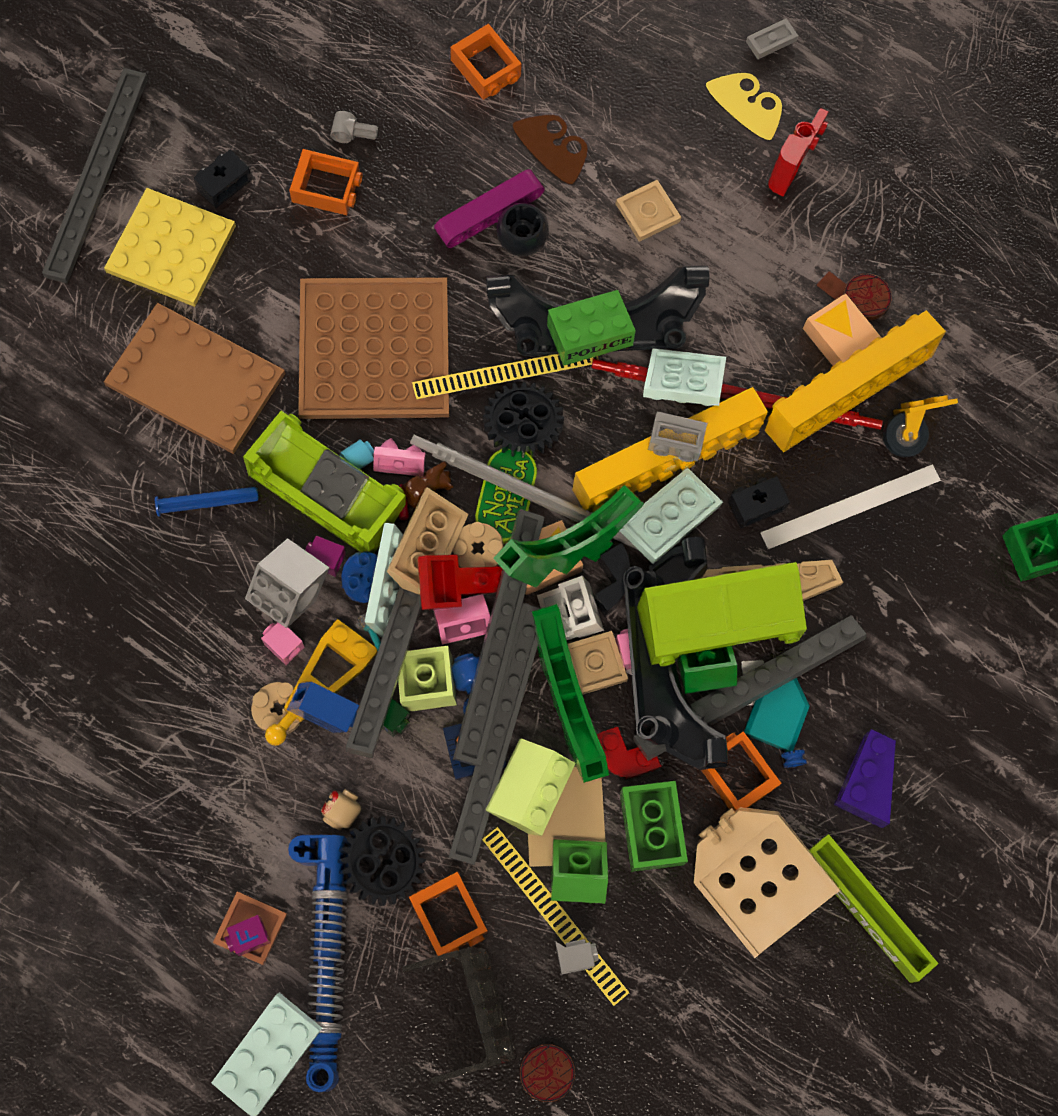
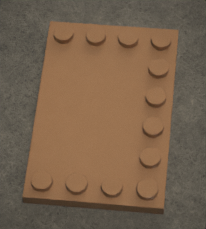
M157 303L104 383L107 387L234 454L284 377L285 370Z

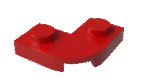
M618 727L597 734L606 755L608 770L613 774L631 779L661 768L657 756L647 761L638 747L627 751Z

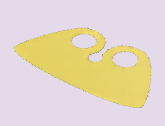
M737 73L722 76L706 83L710 94L741 124L766 140L772 139L779 124L782 103L778 96L770 92L759 94L756 97V101L750 103L748 97L754 96L760 87L759 81L755 76L749 73ZM751 79L754 82V88L751 91L742 90L740 87L741 80ZM763 98H773L776 103L775 107L772 110L764 109L761 105Z

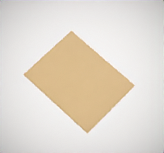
M577 767L573 768L543 835L528 834L529 867L552 866L553 839L605 842L602 778L583 783Z

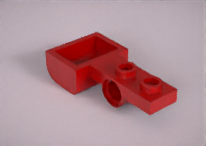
M820 108L812 123H798L793 134L788 136L780 150L768 181V186L773 192L784 197L809 149L814 151L820 139L817 137L818 134L821 136L824 134L828 126V122L825 121L828 111Z
M425 555L417 557L422 610L462 607V594L497 593L503 570L501 567L459 568L458 555Z

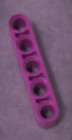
M527 169L444 216L434 225V229L448 248H453L497 223L502 212L508 207L517 203L529 204L535 201L544 193L545 188L532 170Z

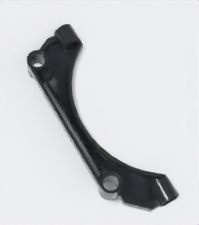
M708 265L678 267L658 287L634 301L625 303L624 305L635 328L633 346L616 351L652 350L653 348L677 349L683 346L686 341L683 322H690L706 295V288L709 287ZM515 275L486 276L489 307L507 331H515L518 352L523 356L559 354L548 329L547 319L549 309L563 305L549 301L536 294ZM678 331L677 334L669 336L671 332ZM524 339H531V340H532V341L529 342V343H523V342H522Z
M690 537L682 541V546L673 548L654 564H651L649 571L646 572L640 567L633 566L623 576L636 731L639 737L654 745L666 744V752L699 770L717 769L729 765L726 736L711 728L693 710L681 688L676 663L668 666H660V664L651 665L637 610V605L645 588L696 580L703 577L708 566L705 540L701 537ZM656 726L654 733L650 735L651 729Z

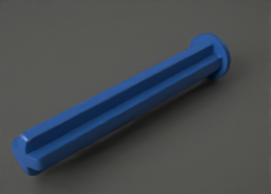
M257 487L163 499H159L156 496L155 507L157 516L160 517L161 513L258 501L259 495Z

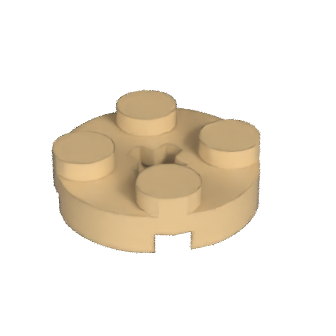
M474 522L462 528L452 551L454 555H458V563L462 568L497 567L499 564L493 558L504 547L503 539L492 526ZM475 542L478 544L483 542L485 544L482 547L484 550L483 554H473L474 547L472 545Z
M286 682L271 683L261 688L253 696L252 716L261 730L266 732L269 726L278 724L287 714L282 709L283 714L278 716L276 712L271 713V709L274 708V704L277 702L280 705L284 703L286 705L294 690L291 684ZM295 719L286 730V734L297 729L300 721Z

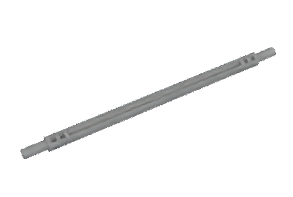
M415 434L411 439L410 444L432 453L433 457L446 461V463L578 523L592 514V512L441 443H432ZM620 531L613 537V539L637 549Z

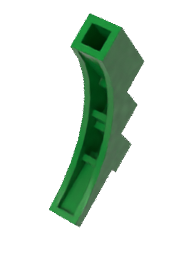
M624 485L611 499L578 524L554 536L537 541L510 539L493 559L510 577L537 588L554 569L567 575L584 556L596 562L613 544L610 540L638 512L644 503Z
M556 604L532 611L541 668L550 685L553 705L562 723L566 745L573 761L576 763L575 765L582 781L585 783L608 776L606 755L593 727L577 680L563 628L560 609Z

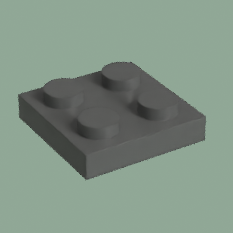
M327 449L324 450L300 492L339 519L344 520L369 477Z

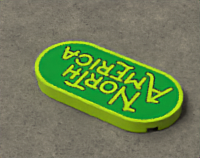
M501 449L489 459L488 466L532 486L535 485L537 468L534 459L529 453L526 452L524 458L521 457L520 452H517L512 457L510 449L505 453H502ZM484 480L477 505L475 522L492 526L501 535L503 544L508 543L511 539L517 512L520 509L529 511L531 501Z

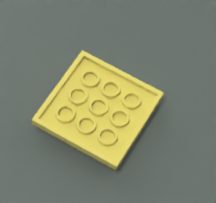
M146 188L104 269L106 273L195 307L236 227L235 221Z

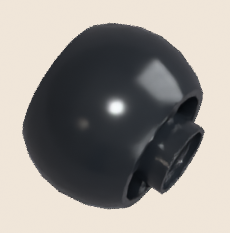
M514 204L500 215L496 227L497 237L501 246L509 253L520 257L533 255L544 247L548 239L549 225L547 218L540 209L532 204ZM518 234H525L526 237H519Z

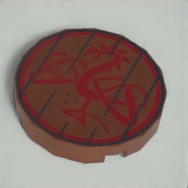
M860 274L853 277L847 283L843 295L847 294L867 320H875L882 317L892 301V294L888 284L882 278L873 274Z
M540 1045L531 1049L523 1058L520 1067V1080L524 1090L532 1098L542 1102H554L563 1098L571 1090L575 1080V1066L571 1057L562 1048L555 1045Z

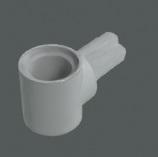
M338 111L335 113L330 136L339 143H349L351 140H354L355 136L374 140L378 136V127L358 123L357 118L347 111Z

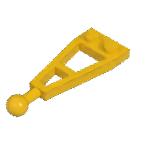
M337 619L319 641L284 706L287 714L278 724H273L267 728L265 732L267 742L274 746L282 744L287 736L286 730L295 719L300 722L304 720V718L287 711L299 683L313 682L337 693L363 672L377 655L376 647ZM327 646L354 666L329 688L311 675Z

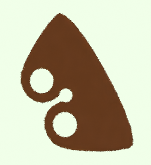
M541 115L525 118L512 124L515 133L522 143L550 172L567 184L572 185L576 181L584 165L588 148L586 142L578 136H568L562 140L561 145H554V139H560L567 131L566 122L560 116ZM554 120L558 121L562 126L561 131L555 134L547 130V124ZM570 141H578L582 148L580 152L573 154L567 150L566 146Z

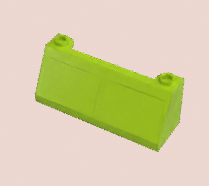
M280 411L243 456L248 475L357 551H367L375 554L380 546L384 523L394 524L406 505L404 491L396 484H385L383 486L368 476V481L345 519H339L300 492L324 450L329 448L305 433L300 426L301 421L295 415H287Z
M796 562L645 588L637 605L651 665L660 664V666H668L674 664L675 659L682 654L776 637L780 641L790 644L799 641L807 630L800 574Z

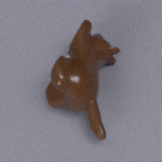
M446 461L429 469L424 473L423 477L418 475L403 484L407 502L411 507L416 509L426 487L434 492L437 489L449 491L451 488H454L451 483L450 471L444 470L447 466Z

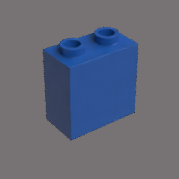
M305 682L299 683L287 711L330 732L344 733L348 731L349 727H353L359 705L316 683Z

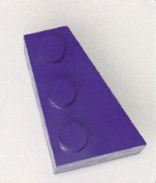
M872 729L864 735L834 803L835 806L880 828L890 824L895 740Z

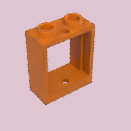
M489 24L451 46V61L483 100L489 96L496 95L503 87L508 84H514L521 77L522 63ZM492 46L507 66L489 78L484 79L468 59L487 47Z
M303 149L289 190L291 201L347 215L349 208H353L356 201V193H354L356 186L360 187L363 173L359 171V162ZM312 169L350 177L343 200L305 191Z
M744 731L739 735L733 732L726 737L728 751L740 743L767 781L740 800H737L715 769H704L701 771L726 806L736 811L740 807L749 808L782 783Z
M458 872L409 897L438 958L444 956L445 960H448L459 954V948L468 943L472 947L485 940L483 935L487 933V929ZM457 887L477 929L441 947L421 906Z

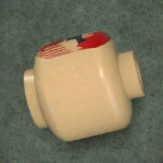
M344 789L343 792L336 790L331 792L321 809L324 816L322 820L339 831L342 828H350L361 811V806L356 801L358 796L347 789Z

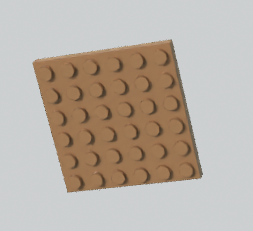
M447 278L300 279L299 419L449 417V393L416 399L412 382L449 375Z

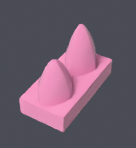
M392 438L386 440L380 447H375L373 471L424 476L425 452H422L419 447L413 445L406 450H400Z

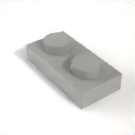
M786 18L748 36L746 43L756 58L760 59L796 42L798 34Z

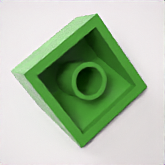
M553 839L551 901L605 904L608 885L607 842Z

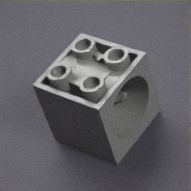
M287 538L257 564L245 599L273 620L288 628L316 602L329 567Z

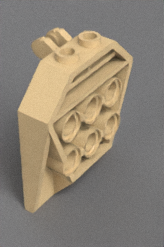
M743 807L734 811L731 808L720 817L719 824L715 828L710 825L699 834L701 839L697 844L694 884L754 958L840 891L839 887L778 811ZM766 839H773L777 843V847L773 851H766L761 845L762 842ZM744 856H752L756 864L752 868H746L741 864V859ZM792 864L796 866L798 873L793 877L786 876L782 871L786 865ZM731 873L735 881L730 885L723 884L720 880L721 874ZM768 881L773 882L777 886V890L770 894L765 893L761 888ZM745 898H750L756 903V906L752 910H745L741 906V901Z

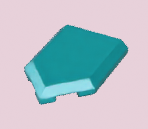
M797 678L755 701L744 730L747 736L786 752L794 750L810 707Z

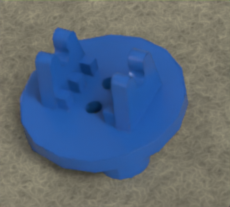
M367 551L357 552L349 557L344 564L341 575L342 588L353 601L359 603L369 602L378 557L376 554Z

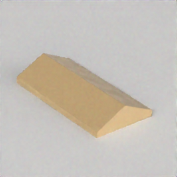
M426 487L388 566V574L402 589L420 595L417 557L425 555H451L468 514Z

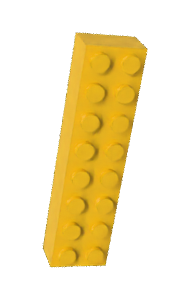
M927 310L920 315H912L904 325L893 327L881 339L877 337L866 349L856 350L845 362H837L826 374H818L807 386L801 385L788 398L782 397L777 400L773 405L771 415L768 417L765 432L784 453L932 358L946 331Z
M753 387L719 403V406H712L688 418L708 423L698 460L702 458L703 460H708L717 454L716 451L722 448L728 450L737 445L739 440L745 437L751 439L759 434L768 411ZM665 429L659 432L658 435L659 437L696 445L698 435L684 432L683 434H677L671 429ZM650 437L576 472L572 490L583 509L595 512L624 485L632 492H643L651 486V483L660 480V482L665 481L673 476V472L679 469L682 471L686 468L689 469L695 465L696 461L685 462L672 455H656L653 451L648 450Z

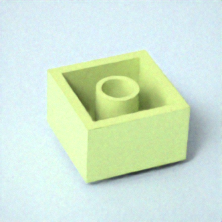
M448 646L407 651L398 679L400 703L407 711L457 705L452 673L453 659Z

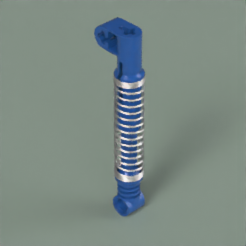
M300 835L292 839L288 848L289 855L294 861L305 866H317V882L312 892V899L316 901L312 902V904H316L315 911H312V913H315V920H311V922H315V929H311L314 932V938H311L314 941V947H310L311 950H314V956H310V958L313 959V962H318V964L310 965L309 967L318 968V973L309 975V977L317 978V983L308 984L309 986L317 987V992L308 993L310 996H317V1001L308 1002L309 1005H316V1010H310L307 1013L316 1015V1019L312 1020L320 1025L322 1030L311 1043L313 1048H310V1052H313V1055H310L309 1059H313V1062H309V1070L306 1074V1082L309 1088L316 1092L331 1091L336 1087L339 1080L337 1063H334V1059H337V1055H334V1052H337L338 1048H334V1044H338V1040L341 1038L342 1025L334 1023V1020H340L343 1017L342 1015L334 1014V1011L342 1010L343 1007L335 1005L334 1002L343 1000V997L337 996L335 993L342 992L344 989L335 986V984L342 983L344 979L335 977V975L344 973L343 969L336 968V966L345 963L341 959V956L345 954L341 950V947L345 945L341 938L346 936L342 932V929L346 927L342 923V920L346 918L342 911L347 909L343 905V902L347 900V888L343 885L344 874H339V871L344 869V864L338 863V860L344 858V854L339 852V849L345 847V842L343 841L345 836ZM316 841H318L317 860H315V855L311 852H305L304 855L299 853L305 846L315 849ZM321 1069L326 1070L329 1075L328 1082L323 1086L317 1081V1074Z

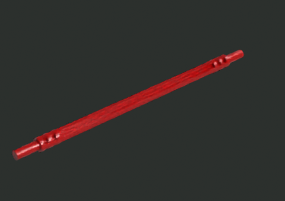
M593 359L591 367L592 369L615 373V376L642 382L646 381L648 372L646 367L619 361L616 364ZM722 384L720 398L729 399L747 389ZM756 391L765 408L773 409L774 403L783 397ZM848 411L832 421L853 427L860 425L881 430L883 420L860 416L858 412Z

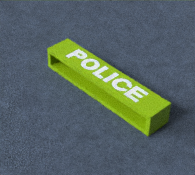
M829 834L809 849L839 887L840 891L835 895L910 983L920 981L939 964Z

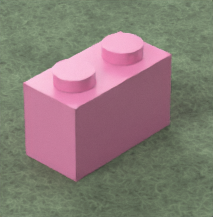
M483 594L461 599L462 607L434 610L436 626L442 645L486 634L490 614Z

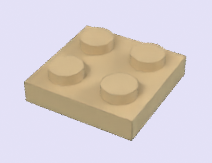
M658 180L616 199V206L639 242L681 221L680 214Z
M612 631L568 644L582 695L628 681V676L623 667Z

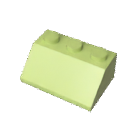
M519 739L486 811L529 835L542 836L576 763L551 749Z

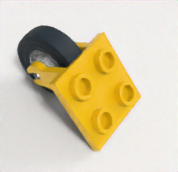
M948 395L902 403L901 409L893 410L894 416L884 426L883 441L885 446L891 453L900 457H911L920 453L925 448L929 438V430L923 420L925 411L957 404L958 400H948Z

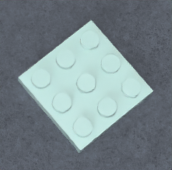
M653 348L643 397L654 400H672L679 403H698L704 406H719L726 357Z

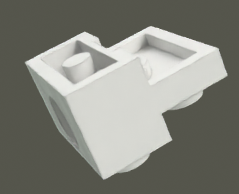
M583 576L558 584L559 588L537 595L541 609L558 605L566 640L575 637L581 639L604 631L590 583ZM566 604H567V607H568V610H569L570 617H569L568 612H567Z

